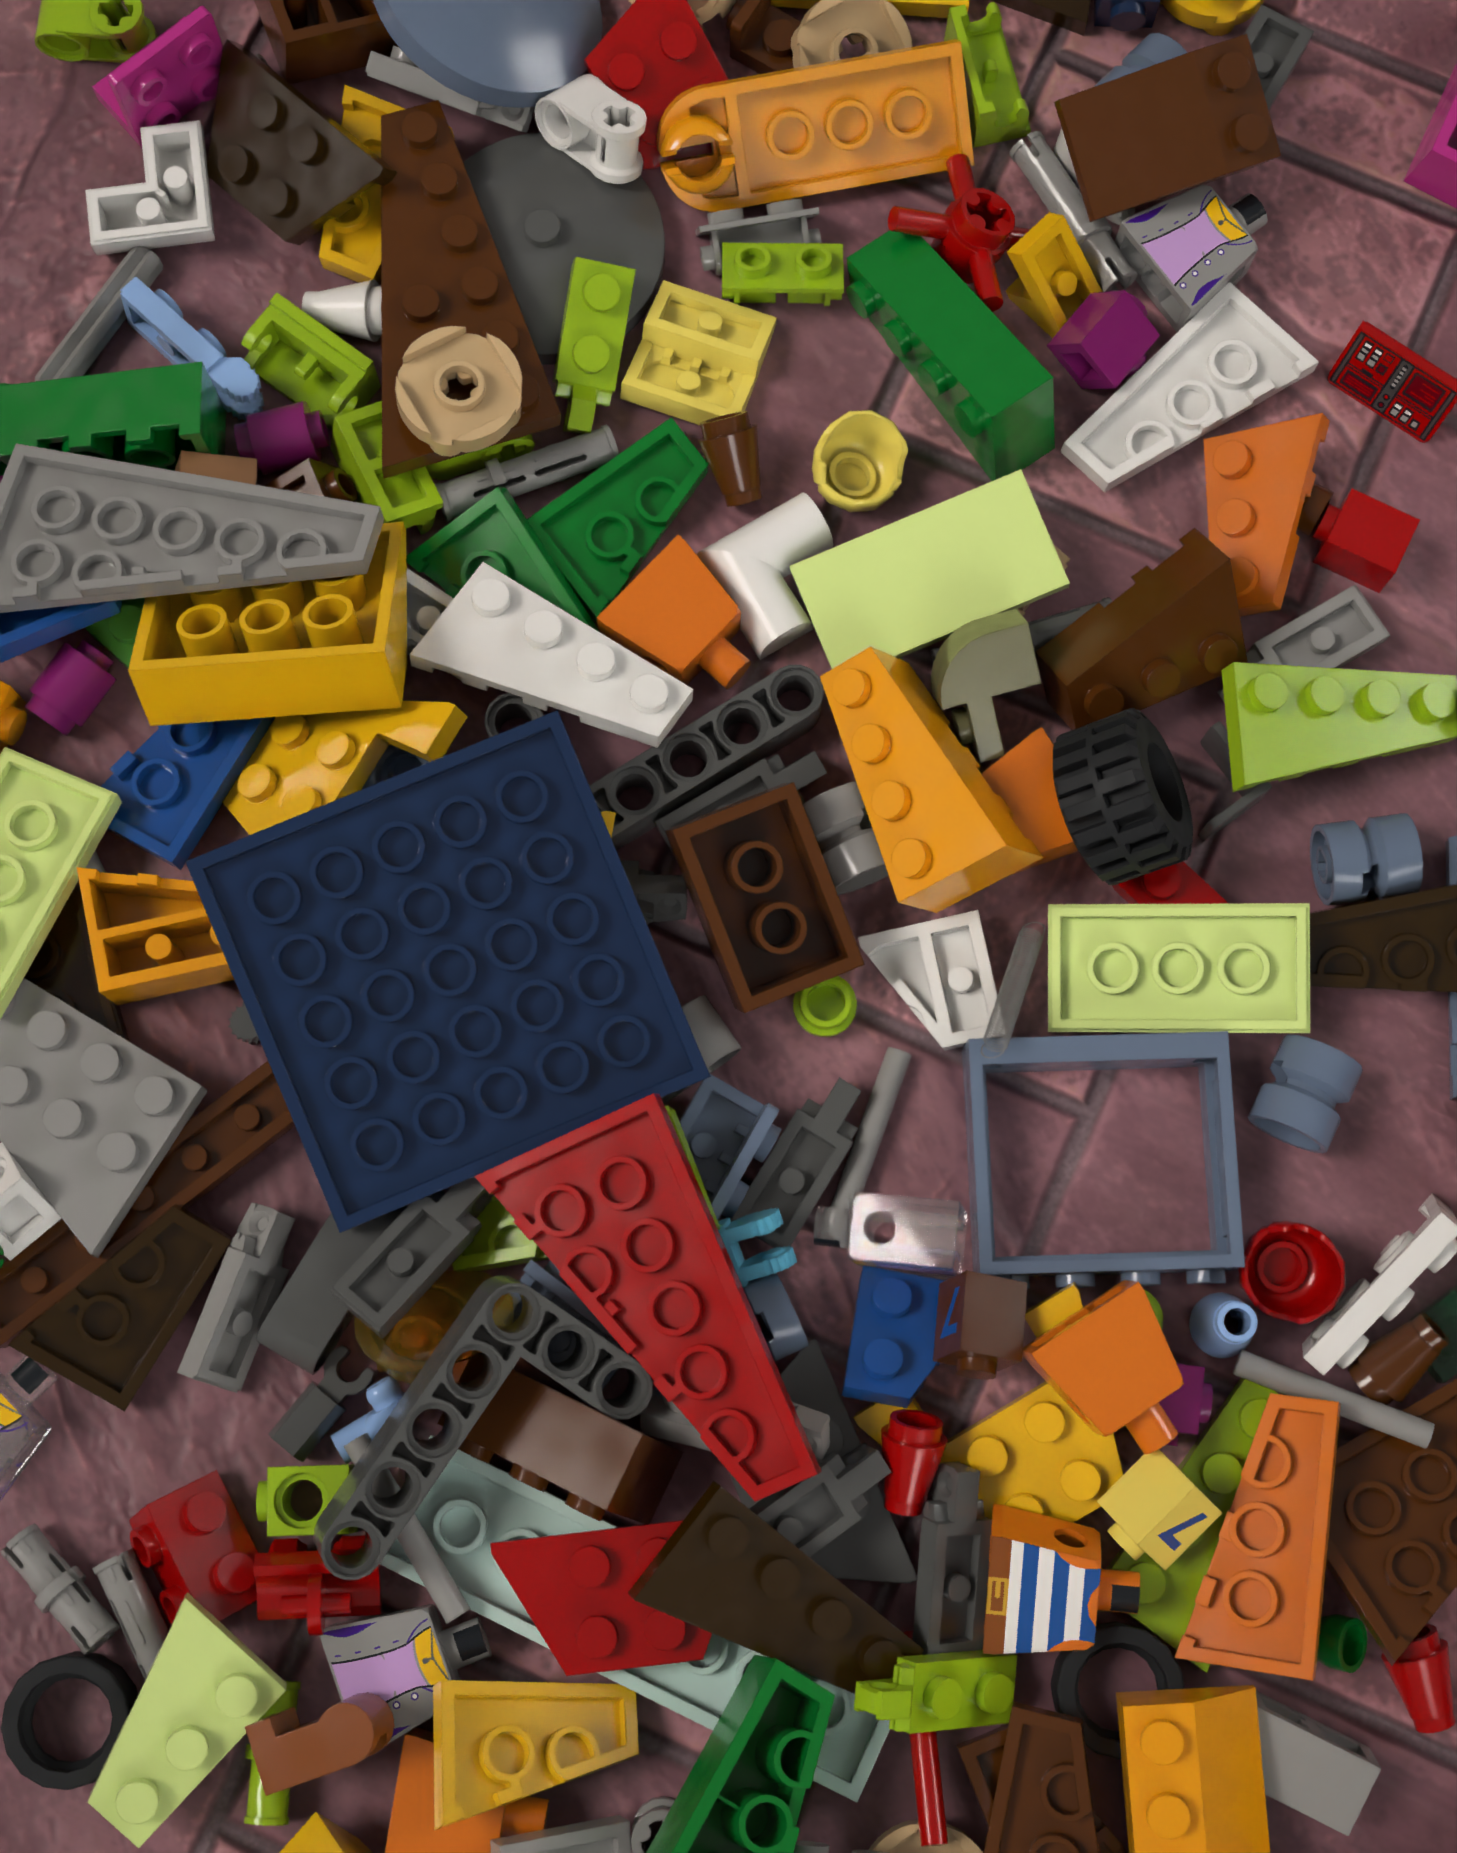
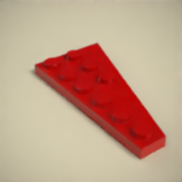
M653 1093L474 1176L489 1194H493L515 1219L513 1222L529 1240H533L560 1271L559 1275L624 1351L627 1354H632L654 1380L653 1384L668 1402H673L701 1434L700 1439L755 1502L822 1472L660 1094Z

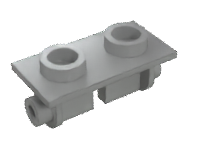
M792 199L767 204L768 215L744 219L743 208L708 213L709 225L699 226L695 230L696 237L709 235L710 245L700 247L703 271L715 270L716 276L722 275V242L822 243L819 228L808 230L807 219L814 218L820 213L819 207L803 210L802 199Z

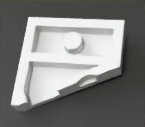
M978 910L858 937L862 950L944 1051L963 1047L968 1039L984 1037L998 994Z

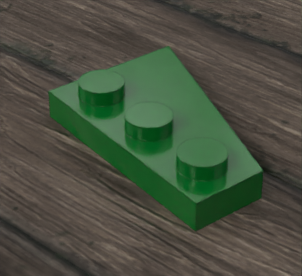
M672 417L527 519L596 624V617L622 592L708 473V463Z
M496 487L406 556V562L418 572L429 576L445 589V593L452 598H455L482 562L600 632L507 488Z

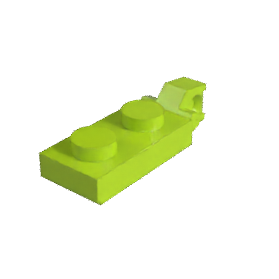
M581 257L573 259L552 381L556 383L554 396L568 399L563 431L581 435L591 433L596 405L610 406L612 393L616 389L636 269Z
M983 1650L897 1657L893 1678L856 1681L854 1710L876 1715L878 1720H889V1729L908 1734L1009 1723L1014 1703L1017 1654L992 1655L983 1654Z

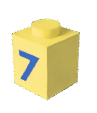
M1160 1449L1150 1454H1143L1097 1501L1115 1521L1107 1530L1113 1539L1134 1560L1137 1561L1146 1552L1165 1571L1222 1514L1210 1499Z

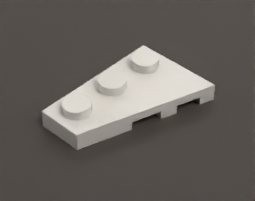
M1433 1193L1418 1209L1427 1220L1415 1234L1406 1231L1401 1236L1396 1235L1380 1253L1381 1257L1374 1265L1373 1269L1379 1275L1370 1284L1365 1278L1357 1281L1339 1300L1334 1310L1327 1314L1302 1343L1303 1358L1323 1376L1335 1363L1342 1369L1349 1366L1367 1346L1369 1339L1363 1334L1380 1316L1387 1321L1392 1320L1410 1302L1415 1292L1409 1286L1426 1268L1433 1273L1438 1272L1456 1254L1457 1219L1453 1211Z

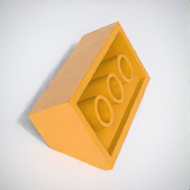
M1254 1685L1116 1692L1129 1853H1270L1256 1687Z

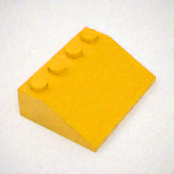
M404 522L383 523L367 574L146 597L128 672L150 726L401 708L407 670L406 529Z

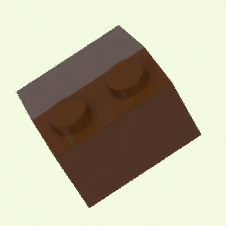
M1247 34L1188 52L1054 102L1090 222L1247 171L1281 156Z

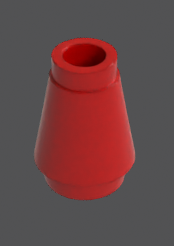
M901 1409L893 1411L890 1414L889 1424L881 1428L882 1457L891 1470V1473L883 1478L884 1508L902 1516H918L923 1513L925 1501L929 1495L948 1442L947 1437L942 1433L943 1421L939 1417L924 1411Z
M1426 1624L1393 1666H1391L1384 1653L1381 1654V1658L1410 1718L1413 1719L1415 1730L1419 1733H1436L1451 1728L1455 1725L1456 1720L1453 1713L1454 1704L1448 1642L1439 1638L1436 1626Z

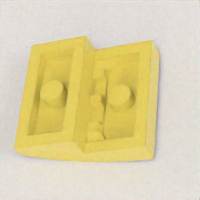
M663 280L643 323L642 340L621 383L620 399L697 425L718 416L745 411L766 356L777 317Z

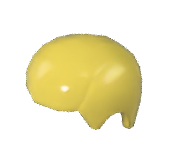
M873 410L848 411L827 427L814 449L812 472L813 480L818 485V492L828 503L848 512L876 510L894 495V491L902 483L904 462L908 454L907 442L892 420Z

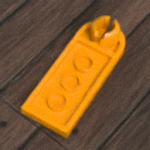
M957 39L702 84L687 89L668 105L661 117L657 131V150L662 157L676 155L677 150L680 148L711 143L712 153L659 162L662 174L671 190L684 203L702 211L717 212L947 171L946 162L955 154L967 155L971 166H975L961 41Z

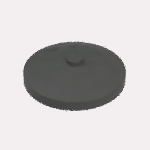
M540 132L522 134L495 142L463 162L542 365H553L556 363L571 268L575 257L636 269L625 336L635 328L645 316L656 297L665 264V236L662 217L654 195L641 176L634 181L624 184L604 182L596 178L589 169L562 150L552 147Z

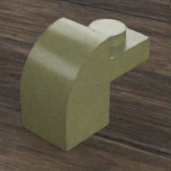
M1017 609L979 618L958 628L940 647L931 671L932 694L941 709L961 706L951 710L955 733L962 746L969 744L980 763L1003 757L1005 754L992 696L1041 684L1029 623Z

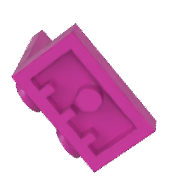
M199 6L92 86L97 99L141 148L140 127L178 123L180 118L198 104L210 101L216 97L223 45L212 14L204 6Z

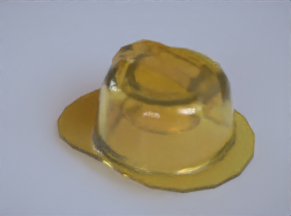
M474 1270L444 1272L383 1339L357 1317L354 1319L355 1338L364 1354L375 1361L379 1372H386L393 1379L411 1385L476 1289L492 1276L488 1273ZM510 1293L502 1295L493 1307L492 1317L495 1325L506 1326L513 1322L514 1308ZM469 1350L462 1353L456 1359L453 1368L456 1363L481 1355L482 1352Z

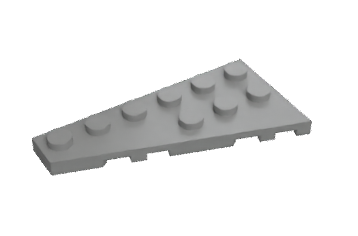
M16 443L0 483V613L367 574L383 526V514L381 507L376 505Z
M24 978L0 1020V1141L90 1255L99 1258L208 1090Z

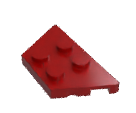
M683 1520L490 1543L493 1558L566 1676L703 1660L712 1633L635 1601L628 1594Z

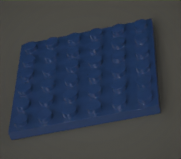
M558 710L185 861L340 1233L472 1178L648 1095L656 1093L664 1097L711 1077Z

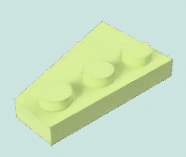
M188 1592L176 1613L171 1628L153 1661L147 1678L119 1732L88 1799V1803L137 1848L143 1845L246 1734L245 1726L258 1721L286 1691L287 1683Z

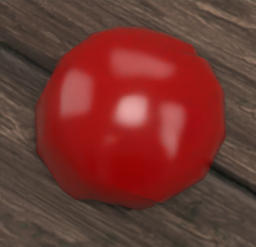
M1292 1221L1272 1222L1269 1226H1263L1253 1233L1244 1247L1245 1267L1239 1269L1240 1286L1253 1305L1270 1317L1294 1322L1299 1325L1311 1323L1333 1311L1346 1288L1344 1259L1331 1239L1308 1224Z

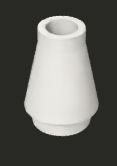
M373 279L323 291L305 292L302 300V311L330 331L373 342L378 341L380 336H382V288L376 280Z

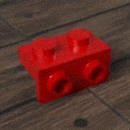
M217 1470L147 1504L130 1518L129 1522L133 1529L130 1532L131 1546L140 1563L146 1568H152L163 1590L160 1593L162 1609L171 1624L187 1592L219 1621L257 1602L253 1565L255 1553H258Z

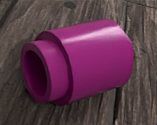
M306 401L247 415V422L234 425V436L239 456L257 459V471L261 470L263 475L292 469L307 458L322 461L321 448L330 446L329 433L321 410L311 412Z
M84 640L80 642L76 649L64 642L30 687L29 691L34 694L25 707L67 736L76 724L80 727L84 725L117 679L107 672L114 662Z

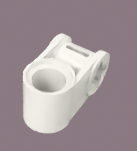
M584 74L544 96L536 103L534 110L535 121L544 139L552 147L562 150L589 169L596 178L607 183L624 184L636 180L641 175L643 158L638 151L639 136L645 131L647 117L645 111L639 105L626 100L592 74Z

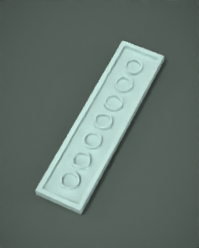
M458 1449L415 1511V1515L466 1600L470 1610L550 1649L493 1558L490 1543L617 1528L618 1526L604 1519L601 1521L593 1519L564 1504L565 1500L547 1491L537 1490L508 1475L509 1472L490 1463L483 1462ZM396 1539L380 1562V1565L425 1587L398 1539ZM712 1633L703 1660L597 1673L713 1731L753 1656L764 1655ZM793 1668L835 1695L813 1781L858 1802L889 1733V1720H878L876 1715L855 1711L854 1693Z

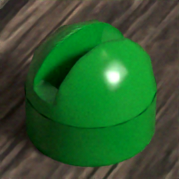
M1341 1614L1321 1617L1317 1661L1330 1669L1347 1673L1355 1672L1361 1666L1367 1650V1631L1364 1623L1358 1618Z

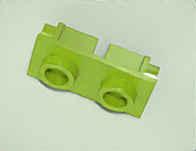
M722 242V299H734V303L738 305L740 303H776V293H787L788 303H823L824 306H830V300H842V294H844L843 244Z

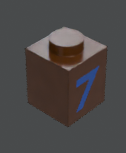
M968 1270L939 1283L933 1361L955 1365L957 1375L979 1380L996 1378L997 1371L1022 1362L1028 1283Z

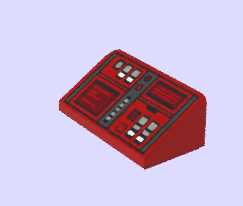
M1363 321L1327 376V381L1331 385L1421 443L1430 441L1457 403L1456 378L1367 321Z

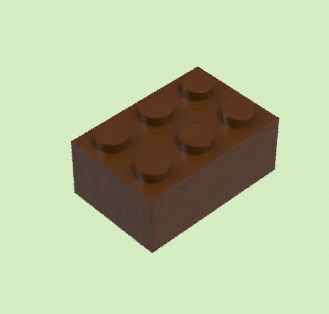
M794 782L780 784L665 830L735 1009L743 1013L750 1012L865 965Z

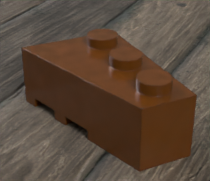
M1193 528L1180 538L1179 541L1183 547L1152 570L1146 565L1131 578L1135 584L1105 608L1100 603H1097L1036 651L1047 703L1071 730L1129 708H1135L1139 711L1222 676L1221 670L1233 662L1248 663L1230 558L1196 528Z

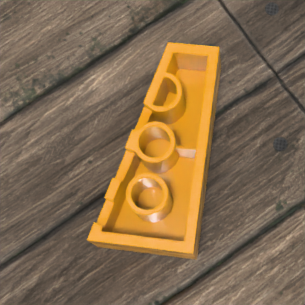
M870 646L820 676L898 903L938 913L1044 858L1032 840L1024 837L1012 819L1014 814L1003 798L995 794L978 770L981 766L970 750L962 746L948 727L949 720L908 662Z

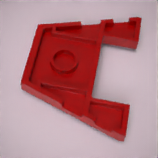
M636 0L585 58L584 63L590 74L598 77L607 87L626 100L639 105L645 111L647 117L644 133L639 136L638 151L643 158L642 171L660 168L659 162L712 153L711 143L680 148L677 150L676 155L662 157L657 150L658 126L668 105L682 92L698 85L729 79L687 0Z

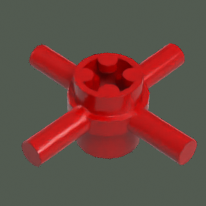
M955 154L946 162L954 201L949 204L945 212L940 214L893 206L888 216V228L893 232L934 238L930 246L966 284L974 282L977 296L994 312L1000 309L1004 303L995 263L999 261L1006 250H1009L1030 229L1015 226V215L1009 204L993 191L976 188L969 157L965 154Z

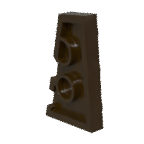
M174 1204L9 1342L8 1346L125 1411L230 1244L232 1236L181 1206Z

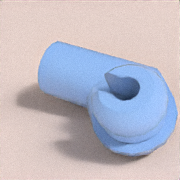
M387 1376L367 1389L366 1397L373 1407L372 1411L330 1435L336 1449L346 1464L352 1460L344 1446L365 1433H368L371 1440H373L405 1394L395 1377Z

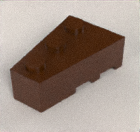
M254 0L283 78L289 84L367 66L371 51L390 57L393 45L398 47L382 23L373 0Z
M473 1350L458 1382H469L481 1373L484 1364V1358L481 1353ZM512 1369L458 1448L464 1453L488 1464L494 1453L513 1462L508 1475L542 1492H545L549 1482L558 1485L570 1492L564 1504L593 1519L601 1521L605 1512L609 1511L643 1524H650L683 1455V1452L647 1436L515 1369ZM444 1412L437 1423L441 1426L444 1425Z

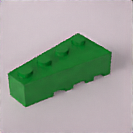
M889 230L846 258L850 285L846 287V293L851 305L862 318L870 319L884 338L888 347L901 360L991 481L1020 469L1023 470L1055 449L1053 376L922 236Z
M203 362L19 384L0 383V476H3L16 443L173 471L175 470L181 450L225 455L226 411Z
M754 1655L646 1853H794L800 1828L796 1827L806 1788H811L835 1695L776 1658Z

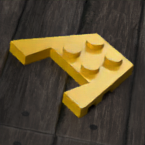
M402 701L401 708L275 717L222 803L249 835L360 791L389 745L398 747L429 762L443 757L467 719V716L455 704L450 702Z
M1075 1282L1026 1310L1025 1320L1036 1338L1083 1308L1080 1291ZM1046 1381L949 1438L940 1461H958L980 1471L978 1499L983 1500L984 1515L992 1519L993 1504H999L1074 1523L1101 1507L1097 1501L1124 1475L1114 1433L1107 1437L1094 1433ZM915 1398L907 1407V1409L922 1411ZM873 1402L855 1413L853 1418L862 1430L882 1446L881 1428L889 1424L890 1414L893 1411L906 1408Z

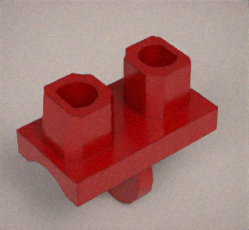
M365 1535L342 1536L339 1541L334 1543V1549L331 1551L340 1556L353 1554L362 1547ZM298 1538L274 1539L268 1553H255L253 1569L257 1590L258 1620L307 1618L309 1636H319L324 1634L325 1617L381 1615L380 1564L370 1575L359 1580H343L334 1576L325 1567L318 1550L307 1551V1544L301 1542Z

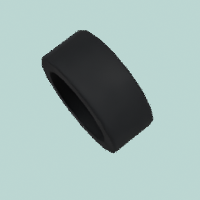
M1114 1621L1096 1624L1095 1644L1088 1650L1061 1651L1055 1660L1050 1685L1055 1711L1082 1718L1085 1745L1097 1754L1121 1759L1119 1731L1098 1726L1088 1718L1080 1704L1078 1683L1081 1671L1089 1659L1107 1649L1122 1648L1130 1650L1146 1660L1155 1675L1157 1690L1185 1689L1182 1670L1165 1644L1146 1630Z
M74 1651L39 1662L18 1679L5 1701L1 1732L6 1754L21 1775L44 1788L71 1790L96 1782L119 1732L137 1699L136 1685L122 1666L97 1653L85 1656L80 1651ZM68 1678L84 1679L99 1687L109 1700L112 1713L110 1733L102 1747L90 1757L75 1762L58 1760L46 1753L35 1738L32 1724L35 1705L42 1693L55 1682Z

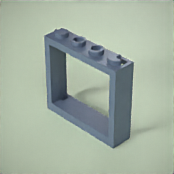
M1228 1031L1010 1038L1009 1045L1003 1054H1001L1003 1051L995 1052L983 1046L982 1052L986 1057L998 1056L996 1058H985L982 1056L981 1048L985 1044L983 1038L967 1040L962 1048L973 1272L1028 1283L1027 1289H1030V1277H1055L1056 1288L1063 1289L1075 1282L1078 1288L1095 1287L1096 1275H1121V1281H1138L1141 1286L1161 1285L1160 1274L1186 1273L1188 1285L1226 1283L1225 1272L1245 1267ZM987 1039L988 1042H986V1043L989 1045V1046H987L988 1048H990V1049H992V1050H996V1051L1003 1050V1049H993V1048H991V1047H994V1048H1003V1047H995V1046L990 1045L989 1043H991V1044H993V1045H996V1046H1003L1004 1044H1002V1045L994 1044V1043L990 1042V1041ZM1198 1067L1211 1250L995 1257L986 1073Z

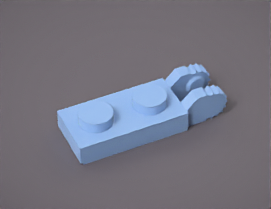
M134 277L120 289L128 324L173 365L203 362L223 407L228 413L232 412L233 417H237L239 421L243 419L247 422V415L263 411V406H265L262 392L259 390L261 382L259 374H256L255 369L251 370L250 364L242 357H226V351L218 339L205 328H200L196 331L183 319V313L177 303L165 291L157 289L153 292L137 277Z

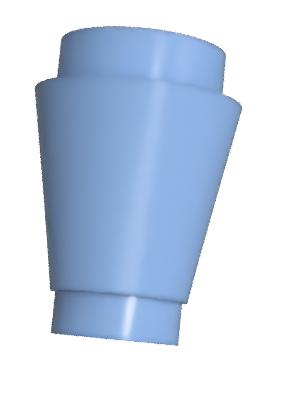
M1224 1292L1212 1293L1199 1300L1194 1306L1189 1320L1190 1333L1195 1344L1204 1353L1216 1358L1234 1357L1241 1350H1245L1250 1344L1258 1324L1257 1316L1249 1305L1245 1304L1237 1296ZM1228 1311L1231 1318L1237 1319V1333L1231 1334L1225 1328L1224 1318Z

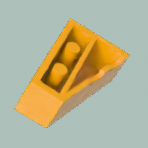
M76 867L99 993L118 1006L234 980L194 881L161 878L159 875L138 873L137 876L99 872L97 869Z

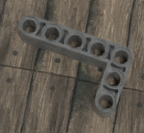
M803 665L782 667L667 737L658 748H649L589 785L600 812L610 811L616 813L611 838L616 851L656 827L654 824L656 820L761 759L768 758L814 728L820 718L823 703V685L820 677L812 669ZM789 690H798L810 699L811 704L801 711H790L779 703L778 697ZM506 693L498 696L489 704L485 713V727L490 738L498 735L501 726L509 719L523 718L530 722L544 715L539 708L524 704L522 697ZM746 722L752 725L759 735L750 743L737 744L725 735V731L732 724ZM686 754L700 757L706 765L705 769L694 777L678 775L671 766L678 757ZM631 787L644 788L653 796L650 804L640 810L626 809L618 802V799L626 789Z
M496 1275L485 1280L476 1289L320 1515L314 1528V1543L325 1567L334 1576L343 1580H359L370 1575L375 1570L520 1357L605 1415L614 1419H630L639 1415L648 1406L652 1396V1380L650 1375L638 1361L522 1281L509 1275ZM507 1293H519L522 1300L520 1316L509 1325H495L492 1315L496 1301ZM562 1331H573L576 1338V1347L573 1354L567 1360L560 1363L550 1362L548 1358V1345L551 1339ZM469 1350L482 1352L484 1364L481 1373L469 1382L455 1381L453 1365L456 1359L462 1353ZM617 1368H626L629 1374V1383L626 1390L617 1398L604 1399L602 1384L605 1377ZM437 1408L444 1412V1425L435 1437L420 1440L413 1436V1423L421 1412ZM389 1467H398L405 1471V1482L396 1494L390 1497H378L372 1494V1483L382 1470ZM347 1527L364 1529L365 1540L357 1552L340 1556L331 1551V1543L334 1536L340 1530Z

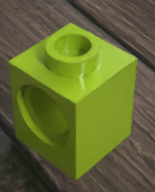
M355 1465L267 1467V1481L258 1482L256 1493L257 1519L259 1522H267V1537L314 1535V1528L320 1515ZM304 1480L316 1484L322 1493L323 1499L320 1511L310 1520L298 1516L291 1505V1494L294 1488ZM347 1527L340 1530L337 1534L358 1532V1527Z

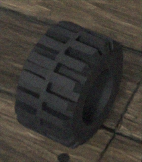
M1129 708L1063 733L1056 738L1053 746V779L1059 806L1068 831L1079 853L1102 881L1114 886L1188 860L1192 852L1193 822L1187 793L1178 767L1165 740L1141 711Z

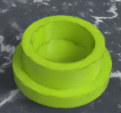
M840 976L796 992L794 995V1016L798 1024L806 1032L814 1036H836L845 1031L855 1017L857 1010L855 992L851 985Z

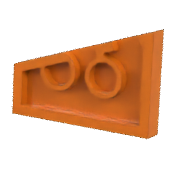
M1323 413L1203 439L1209 540L1230 558L1240 617L1280 610L1282 607L1300 538L1296 531L1305 497L1311 496L1316 477L1312 469L1319 443L1325 442L1330 420Z

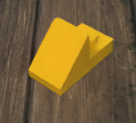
M1048 212L1007 251L1019 275L1006 289L1007 296L1051 338L1057 334L1090 293L1102 292L1064 215Z

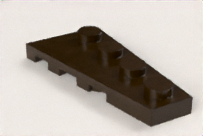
M1457 883L1310 912V986L1396 989L1418 992H1457Z
M715 1481L712 1482L628 1592L635 1601L764 1656L776 1658L790 1667L854 1694L856 1681L893 1678L897 1657L921 1655L924 1651L922 1647Z

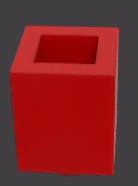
M1352 488L1339 508L1329 503L1324 510L1312 535V538L1321 541L1312 562L1380 593L1396 573L1420 519Z

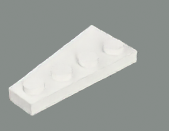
M1229 282L1063 443L1061 453L1103 492H1107L1314 372L1319 361Z
M482 562L410 653L411 666L431 673H433L435 668L460 676L464 684L485 691L490 686L522 697L524 704L545 711L550 706L579 716L581 723L656 748L659 747L693 700V689L484 562Z

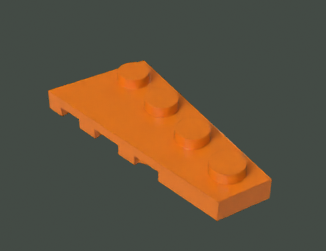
M1270 1393L1242 1469L1239 1486L1231 1508L1225 1516L1207 1574L1203 1577L1185 1634L1182 1635L1174 1658L1311 1681L1315 1680L1341 1403Z

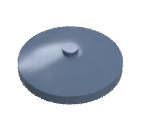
M373 0L387 32L405 55L421 70L442 85L463 96L502 107H535L536 103L544 96L586 74L588 69L584 60L602 38L603 23L599 0Z

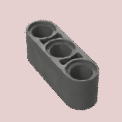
M405 1205L341 1233L331 1213L266 1316L257 1334V1342L309 1374H316L326 1362V1358L334 1350L355 1316L333 1297L330 1291L332 1286L408 1206Z

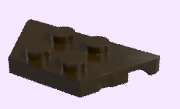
M228 39L226 40L222 49L209 147L208 177L285 242L301 245L321 231L326 221L332 218H339L356 206L354 202L355 197L375 183L382 186L387 185L394 179L397 171L243 45Z

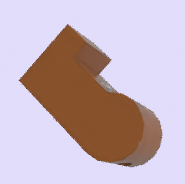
M366 1692L355 1694L325 1710L320 1718L301 1725L294 1706L245 1726V1730L263 1789L267 1796L353 1766L368 1756L377 1753L385 1748L391 1740L395 1724L394 1716L388 1703L380 1696Z

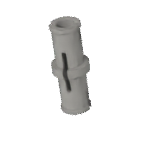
M32 1524L20 1531L6 1544L7 1547L1 1550V1555L22 1576L37 1596L34 1600L35 1605L42 1613L50 1612L60 1622L85 1656L99 1649L120 1628L119 1623L102 1607L84 1584L86 1575L78 1566L70 1567L64 1558L52 1547L49 1540L36 1524Z

